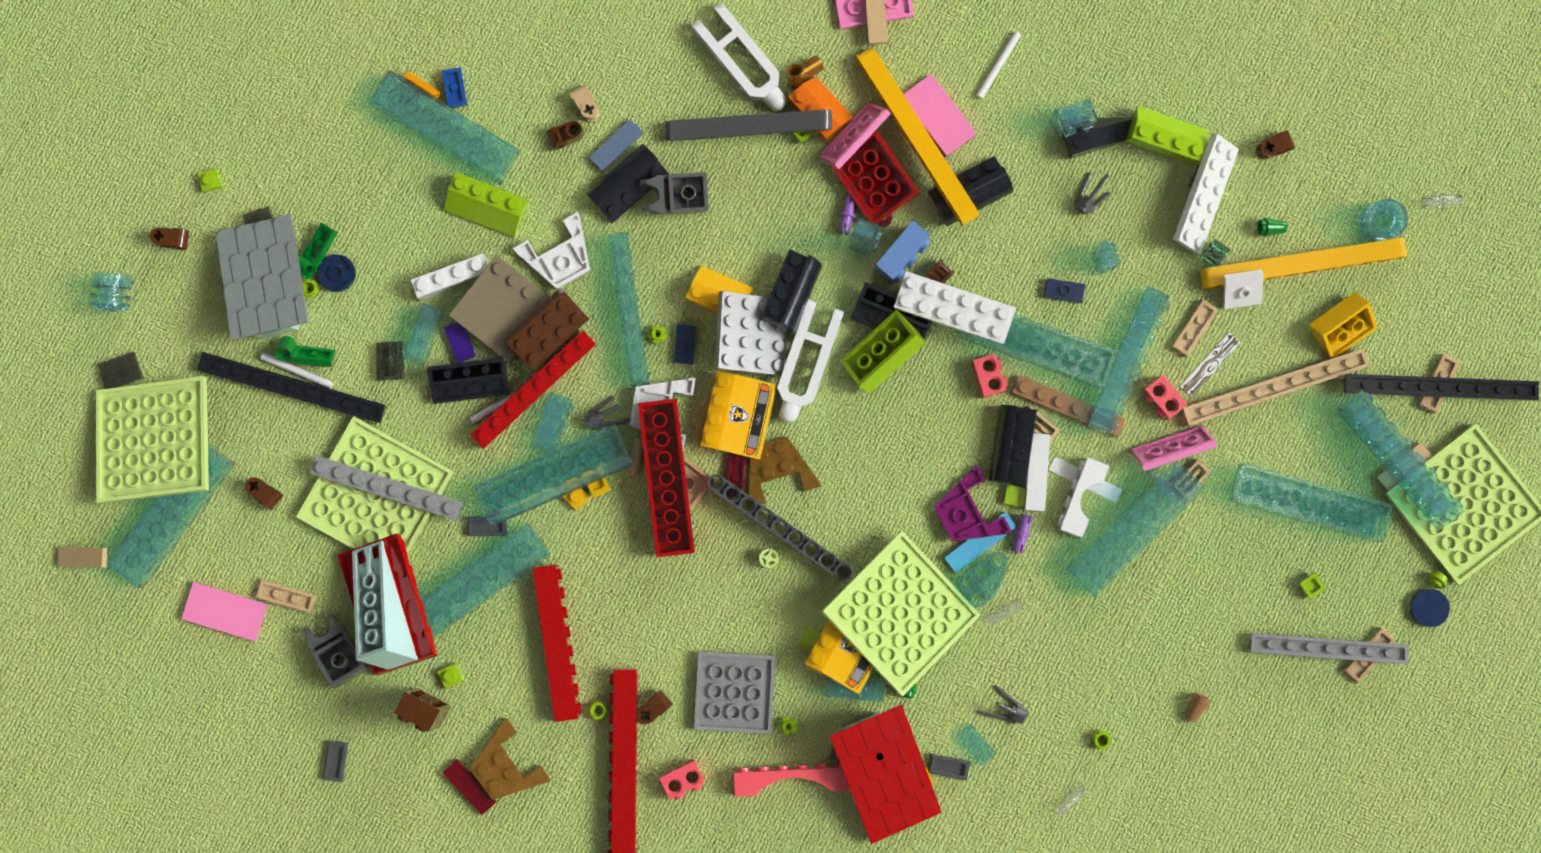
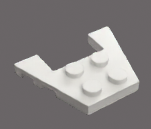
M578 212L563 220L572 238L537 257L528 240L513 248L522 259L557 290L590 272L581 219Z
M696 378L637 386L629 425L641 430L638 403L672 399L673 392L693 395ZM681 434V436H682L683 451H684V445H685L686 435Z

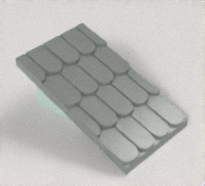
M291 214L216 232L231 340L250 336L261 339L298 331V325L309 323Z

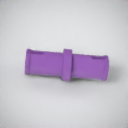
M845 195L843 210L840 211L841 220L838 233L842 234L844 231V235L850 234L852 219L855 218L854 209L856 202L851 198V203H849L851 195Z
M1021 513L1018 529L1015 530L1016 536L1012 551L1024 553L1027 537L1030 536L1028 532L1033 516Z

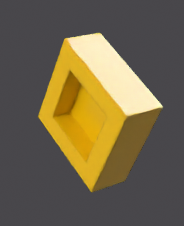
M603 472L585 479L593 498L611 491Z
M576 483L563 498L575 510H578L590 496Z

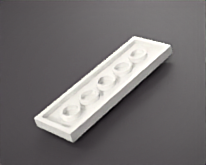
M1213 133L1210 136L1173 237L1174 241L1194 254H1201L1239 150L1220 135Z
M907 271L894 305V309L1004 345L1016 310L1015 307Z

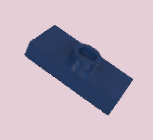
M1047 278L1044 298L1082 304L1085 284Z
M677 324L674 363L693 365L696 326Z

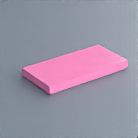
M834 0L840 30L867 26L865 0ZM885 0L886 22L914 18L911 0Z
M932 74L904 93L923 126L946 157L977 135L976 131Z
M868 102L818 157L821 161L840 169L886 120L890 112L883 107Z
M1201 425L1130 450L1143 471L1215 448L1217 444L1205 427Z
M193 582L181 619L257 641L268 604Z

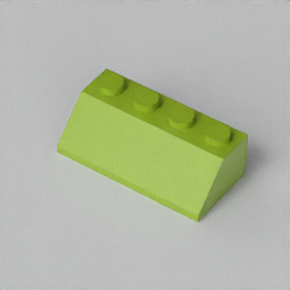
M1137 105L1125 142L1196 166L1201 163L1208 145V130Z
M455 172L448 188L444 211L515 238L529 202L523 197Z
M896 309L840 361L857 385L870 394L925 345L926 342Z

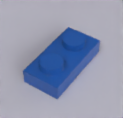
M461 67L442 70L448 108L468 106Z

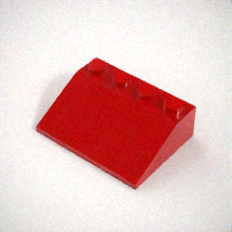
M876 130L840 169L831 166L872 226H875L922 194L883 136Z

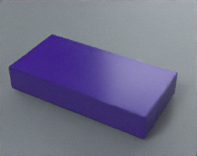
M457 322L444 327L458 363L477 357L467 330Z

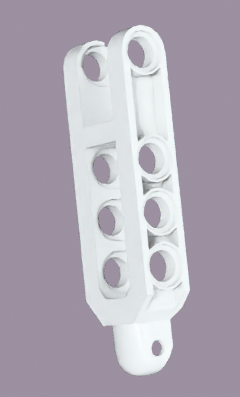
M721 2L713 10L721 17L723 24L730 33L719 42L716 41L700 20L691 25L697 37L749 100L764 101L769 109L773 111H779L785 107L786 97L778 88L779 71ZM734 39L744 45L749 56L752 55L758 62L759 68L763 69L769 76V81L762 87H754L723 49Z
M808 300L777 387V391L783 401L779 414L784 422H794L798 418L801 408L813 403L844 314L842 310L835 308L826 337L807 332L817 304L815 301ZM806 339L821 344L822 348L807 392L799 396L791 393L788 385L801 347Z

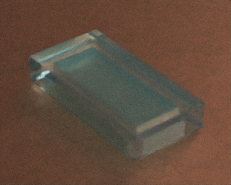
M971 724L956 736L981 766L996 754Z

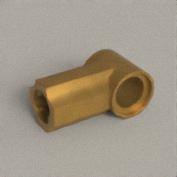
M813 56L800 65L792 64L787 67L788 84L792 89H797L805 83V80L824 70V66L818 56Z

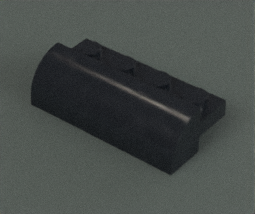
M641 144L585 194L606 218L613 223L652 189L651 187L640 186V180L651 179L657 175H668L669 173L658 161V158L644 144Z
M995 156L956 176L977 211L1014 192L1005 168L1001 167ZM937 187L928 190V195L935 204L945 225L948 227L957 222V218Z
M789 249L760 318L777 325V329L794 336L822 269V264L810 255L806 257Z
M865 282L850 319L875 329L896 310L894 305L897 295ZM898 310L925 340L932 321Z
M504 357L427 367L433 404L510 394L508 370Z
M1013 405L999 406L989 482L1026 486L1037 409Z

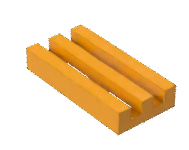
M408 70L404 74L407 82L434 100L438 101L442 96L437 89Z

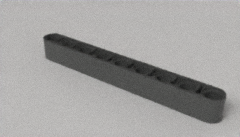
M832 110L665 121L666 141L832 130Z
M714 474L708 478L707 485L710 490L839 580H847L851 576L852 570L848 564L724 477ZM714 477H718L721 480V486L717 489L713 488L710 484L711 479ZM730 488L737 491V497L733 500L728 499L726 496V492ZM746 499L751 500L753 503V507L749 511L744 510L742 507V503ZM763 510L769 514L768 520L764 522L758 519L759 512ZM776 522L784 524V530L780 533L774 530ZM792 533L800 535V541L796 544L790 542V535ZM808 544H814L816 547V551L812 555L807 554L805 551ZM824 555H829L832 559L831 564L828 566H824L821 562ZM841 566L847 568V574L843 577L837 574V570Z

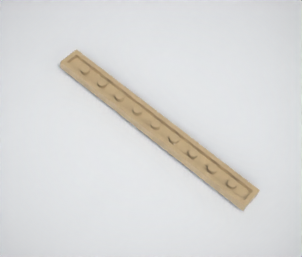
M1363 348L1184 407L1182 412L1187 426H1191L1370 367Z

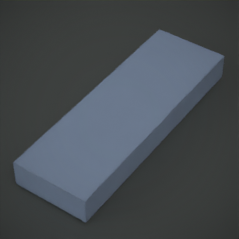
M629 119L589 159L603 172L644 133Z

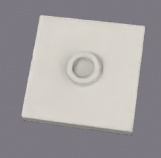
M1262 269L1224 275V309L1262 304L1264 278Z

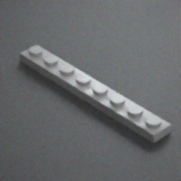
M317 455L310 474L454 520H458L463 505L461 501Z
M1251 633L1250 653L1409 664V645L1260 633Z

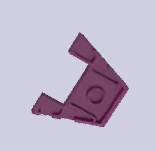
M975 466L934 507L951 542L1012 533L1004 516L986 525L968 490L985 482L978 466Z

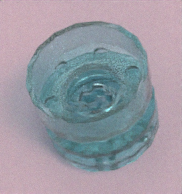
M1383 199L1368 205L1361 212L1359 218L1361 232L1366 238L1375 242L1396 238L1403 233L1408 223V214L1405 207L1393 199ZM1380 218H1382V220H1383V221L1381 222V223H1382L1381 225H1379V223H1378V222L1380 221Z
M108 272L91 273L90 286L99 289V292L89 293V297L98 300H89L88 306L108 312L130 310V304L122 301H130L131 297L122 293L123 291L132 290L133 277Z

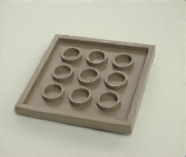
M495 255L448 315L498 355L504 357L507 362H510L516 353L504 339L549 297L498 255Z

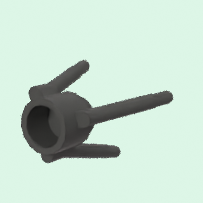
M1090 172L1087 174L1080 193L1074 201L1077 203L1075 208L1085 215L1088 213L1092 214L1094 209L1111 195V192H1108L1094 203L1093 197L1108 178V173L1104 175L1089 196L1085 195L1083 197L1091 177Z
M614 396L609 397L594 409L589 410L588 414L584 415L590 429L596 428V430L629 423L630 418L601 424L604 421L602 416L620 407V404H617L602 412L598 411L612 401Z
M995 685L994 688L1014 704L1010 708L1000 702L996 703L997 706L1008 711V716L1010 717L977 710V713L1008 721L1012 724L1016 722L1022 724L1028 710L1023 708V704L1017 702L1004 690Z

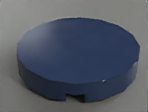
M332 254L325 257L318 267L317 274L320 284L332 292H343L349 289L356 279V268L353 262L343 255Z
M1423 589L1417 592L1411 599L1410 613L1413 619L1422 626H1439L1449 616V601L1438 590Z

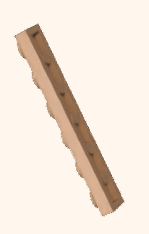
M1021 375L1018 376L1012 390L1014 395L1115 437H1119L1126 420Z

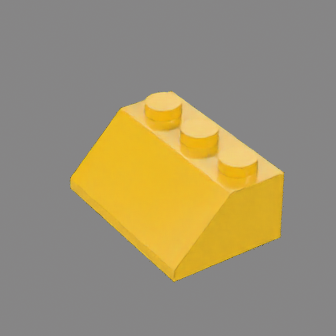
M701 266L689 288L686 301L718 314L720 291L751 295L754 288Z
M1356 292L1309 324L1313 337L1329 359L1338 357L1378 328L1370 303Z

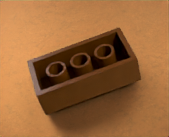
M559 288L512 331L504 341L534 371L586 323L589 318Z
M416 688L404 692L394 713L398 715L397 719L404 723L412 722L415 724L414 728L425 733L426 731L441 727L452 706Z

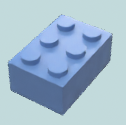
M912 221L878 261L874 271L890 285L894 281L898 283L905 275L906 271L904 269L906 267L910 269L918 258L916 255L918 253L922 254L930 244L928 241L930 235Z

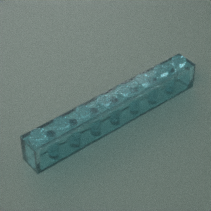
M627 231L608 234L631 387L650 385L629 235Z
M1150 286L1144 290L1086 427L1106 436L1111 432H1115L1119 423L1116 421L1117 417L1123 414L1126 407L1123 403L1126 397L1129 398L1133 391V387H1131L1132 382L1138 379L1141 372L1138 369L1140 363H1144L1148 353H1146V349L1148 346L1151 347L1155 339L1153 335L1154 330H1158L1163 319L1160 316L1162 312H1166L1170 304L1167 301L1169 298L1168 294Z

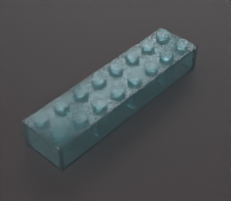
M390 70L369 100L371 106L499 185L502 184L521 154L515 146Z
M1017 314L1013 316L1004 345L960 330L957 336L963 340L1099 389L1105 387L1117 350Z
M1361 390L1344 403L1337 412L1437 530L1447 526L1465 512L1463 504L1459 499L1453 498L1449 487L1445 483H1441L1437 479V473L1432 468L1426 466L1422 455L1418 452L1415 453L1411 448L1412 444L1410 441L1398 433V427L1393 422L1390 423L1387 420L1383 409L1376 407L1372 396Z
M616 424L479 483L474 486L486 520L493 527L634 464Z
M208 443L209 491L156 497L109 559L107 566L136 588H143L236 463Z
M1174 461L1065 569L1095 597L1205 487L1179 461Z
M1246 463L1238 464L1229 501L1376 543L1384 542L1393 508V505Z
M527 523L421 598L433 639L552 556L531 524Z

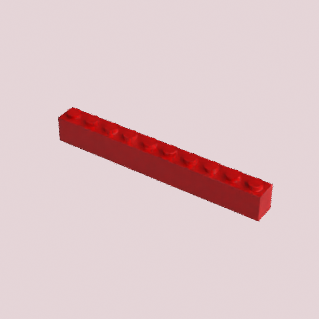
M614 669L613 673H610V685H613V693H610L609 697L610 704H613V712L609 713V724H613V732H609V744H613V751H609V763H612V771H609V783H612V791H609L608 802H612V810L608 811V822H612V830H608V842H612L611 850H608V853H636L638 669Z

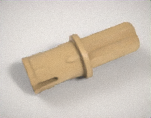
M634 438L631 455L628 456L630 461L627 475L638 477L641 460L644 459L642 457L643 442L641 439Z

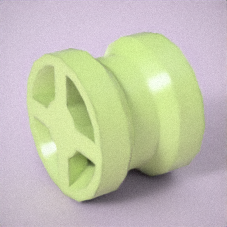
M765 549L760 553L759 561L763 567L772 568L778 562V555L772 549Z

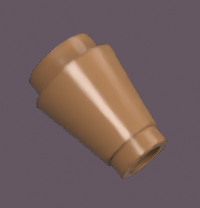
M1196 692L1195 696L1191 698L1185 718L1196 723L1209 707L1208 703L1210 700Z

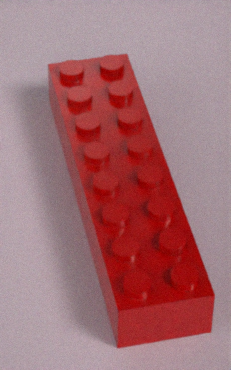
M677 399L638 403L656 557L695 553Z

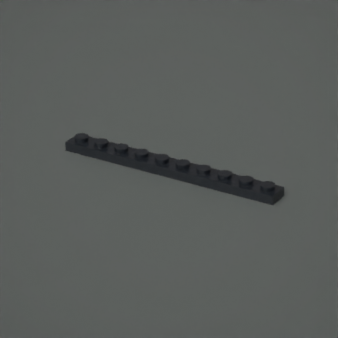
M202 352L197 367L198 371L380 424L387 405L206 352Z
M1345 374L1344 394L1538 401L1539 381Z

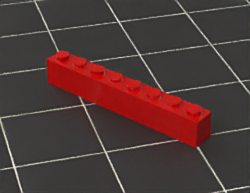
M581 330L470 433V436L484 449L590 351L596 343L584 330Z
M558 565L533 568L554 720L555 722L579 719V714H582L581 702H577V695L580 694L579 685L574 682V676L577 675L576 665L572 664L571 656H574L573 645H569L568 637H571V630L569 625L566 626L565 618H568L567 606H563V599L566 596L564 587L560 585V580L563 579L562 569L558 568Z

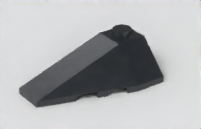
M1076 117L1058 123L1069 158L1073 159L1125 142L1133 118Z

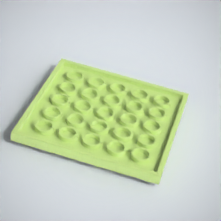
M199 376L96 390V503L105 504L209 491L206 377Z
M354 416L329 460L439 495L443 494L454 474V471ZM318 477L296 517L353 549L396 533L400 534L405 542L408 555L432 512Z
M1476 423L1434 454L1433 457L1392 489L1384 493L1456 585L1464 582L1541 521V504Z
M900 531L821 611L900 697L906 694L980 616L976 609L903 531Z

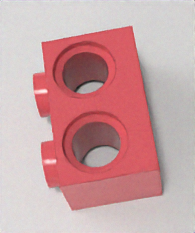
M992 354L971 362L982 399L1006 391L1005 387H1008L1006 377L1001 375L1002 363L999 357L996 358V355ZM990 362L993 366L992 371H985L983 363ZM990 380H995L998 383L996 390L990 389L988 385Z
M1164 375L1157 378L1142 391L1144 399L1157 408L1155 411L1161 419H1171L1188 405ZM1154 387L1161 389V396L1154 395ZM1167 401L1173 403V411L1166 409L1165 404Z
M696 760L672 770L659 778L668 798L674 797L675 800L685 796L684 792L690 789L694 792L702 788V783L705 782ZM695 772L697 780L694 782L688 781L686 778L687 773ZM672 780H676L680 784V788L676 791L671 790L669 787V782Z

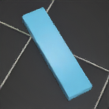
M1006 512L995 519L997 520L1004 516L1011 531L1017 527ZM1007 534L967 540L945 556L944 559L952 570L957 573Z

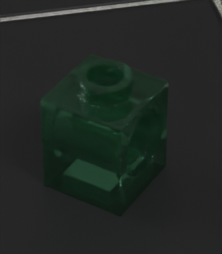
M1214 239L1199 258L1210 266L1217 267L1225 259L1230 249L1217 239Z

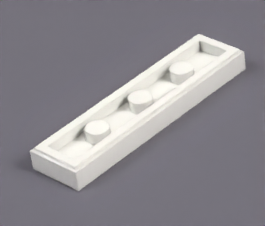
M1034 433L1027 478L1025 510L1045 512L1050 435Z

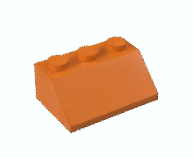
M816 76L803 83L788 96V103L797 112L832 110V130L816 131L825 143L854 118Z

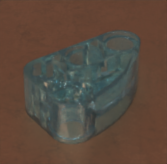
M994 552L958 577L957 586L973 607L983 606L996 594L1006 572V555L1002 552ZM995 555H999L1002 558L1000 566H996L993 563ZM980 566L985 567L987 570L984 577H980L977 574V569ZM963 578L970 579L969 587L962 586ZM975 593H979L982 596V601L979 604H975L972 600Z

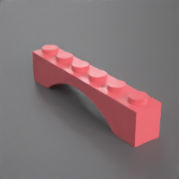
M839 762L835 763V766L827 767V763H819L811 768H808V764L796 765V768L788 769V765L777 766V769L769 770V766L757 767L755 771H749V767L738 768V771L734 772L735 797L755 796L760 790L771 783L789 778L812 780L826 786L832 792L850 791Z

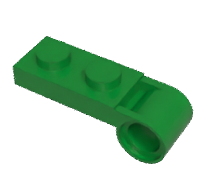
M320 223L303 255H298L301 276L304 279H309L314 275L338 234L337 231L325 223Z
M290 336L281 337L274 352L276 358L281 361L321 367H332L336 356L334 349L296 345V341Z

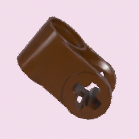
M570 121L546 131V134L550 136L553 150L562 149L569 144L581 140L585 133L583 127L577 121ZM573 127H578V134L571 135V129Z
M1289 130L1276 134L1259 144L1256 148L1257 156L1265 160L1296 148Z
M158 227L150 232V240L159 247L178 250L188 249L189 230ZM161 234L164 235V238H160V241L157 239Z
M940 259L925 278L944 284L955 271L950 270L943 263L944 260Z
M249 478L245 483L246 491L270 511L274 509L284 496L259 478ZM253 483L257 484V486L259 487L258 490H253Z
M659 690L639 709L637 719L642 724H650L667 711L673 703L662 690ZM642 711H650V720L641 719L643 716Z

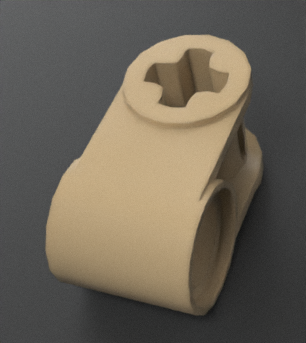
M584 84L569 92L583 118L587 122L597 121L600 112L587 85ZM591 109L593 113L589 115L587 110Z

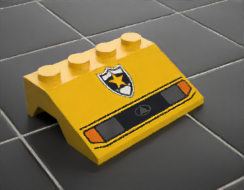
M717 371L700 446L706 449L729 452L760 460L777 385Z
M829 620L805 662L809 670L816 671L832 679L837 684L858 695L861 693L874 669Z

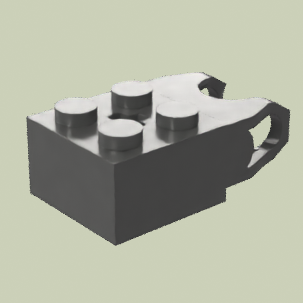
M706 172L657 175L651 179L639 181L640 186L651 187L655 189L658 195L657 201L649 206H642L641 212L670 215L706 213L709 211ZM686 189L692 193L689 198L683 195Z
M329 613L327 617L330 630L327 635L317 637L311 632L310 628L305 627L303 629L307 635L308 647L330 687L336 689L369 668L366 663L356 660V646L346 628L336 621L332 613ZM339 658L344 659L343 665H337Z

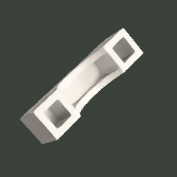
M480 254L412 279L411 282L417 298L422 301L439 295L442 291L452 286L475 281L488 265V261L484 254Z
M1088 457L1084 461H1080L1077 469L1080 472L1077 479L1074 478L1070 489H1073L1071 497L1067 496L1064 503L1066 510L1064 515L1060 514L1057 525H1059L1058 530L1078 538L1083 537L1089 519L1081 510V496L1089 486L1103 484L1109 465Z

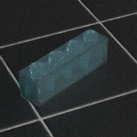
M858 218L851 236L849 249L870 257L871 252L875 253L882 235V232H879L881 226Z

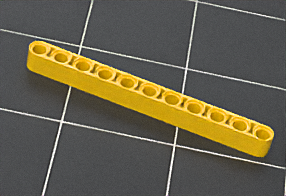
M870 47L856 55L855 57L860 68L890 112V115L958 222L963 226L979 217L975 205L875 49Z
M1396 238L1210 267L1199 271L1202 288L1211 289L1224 287V275L1262 269L1264 273L1263 280L1402 259L1407 257L1404 238Z

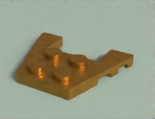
M788 437L764 443L760 460L750 458L749 496L761 504L766 503L761 483L799 473L804 491L821 487V484ZM749 500V508H751L753 503Z
M508 719L504 720L470 767V770L492 800L547 783L551 780L541 766L524 778L509 758L501 744L517 732Z

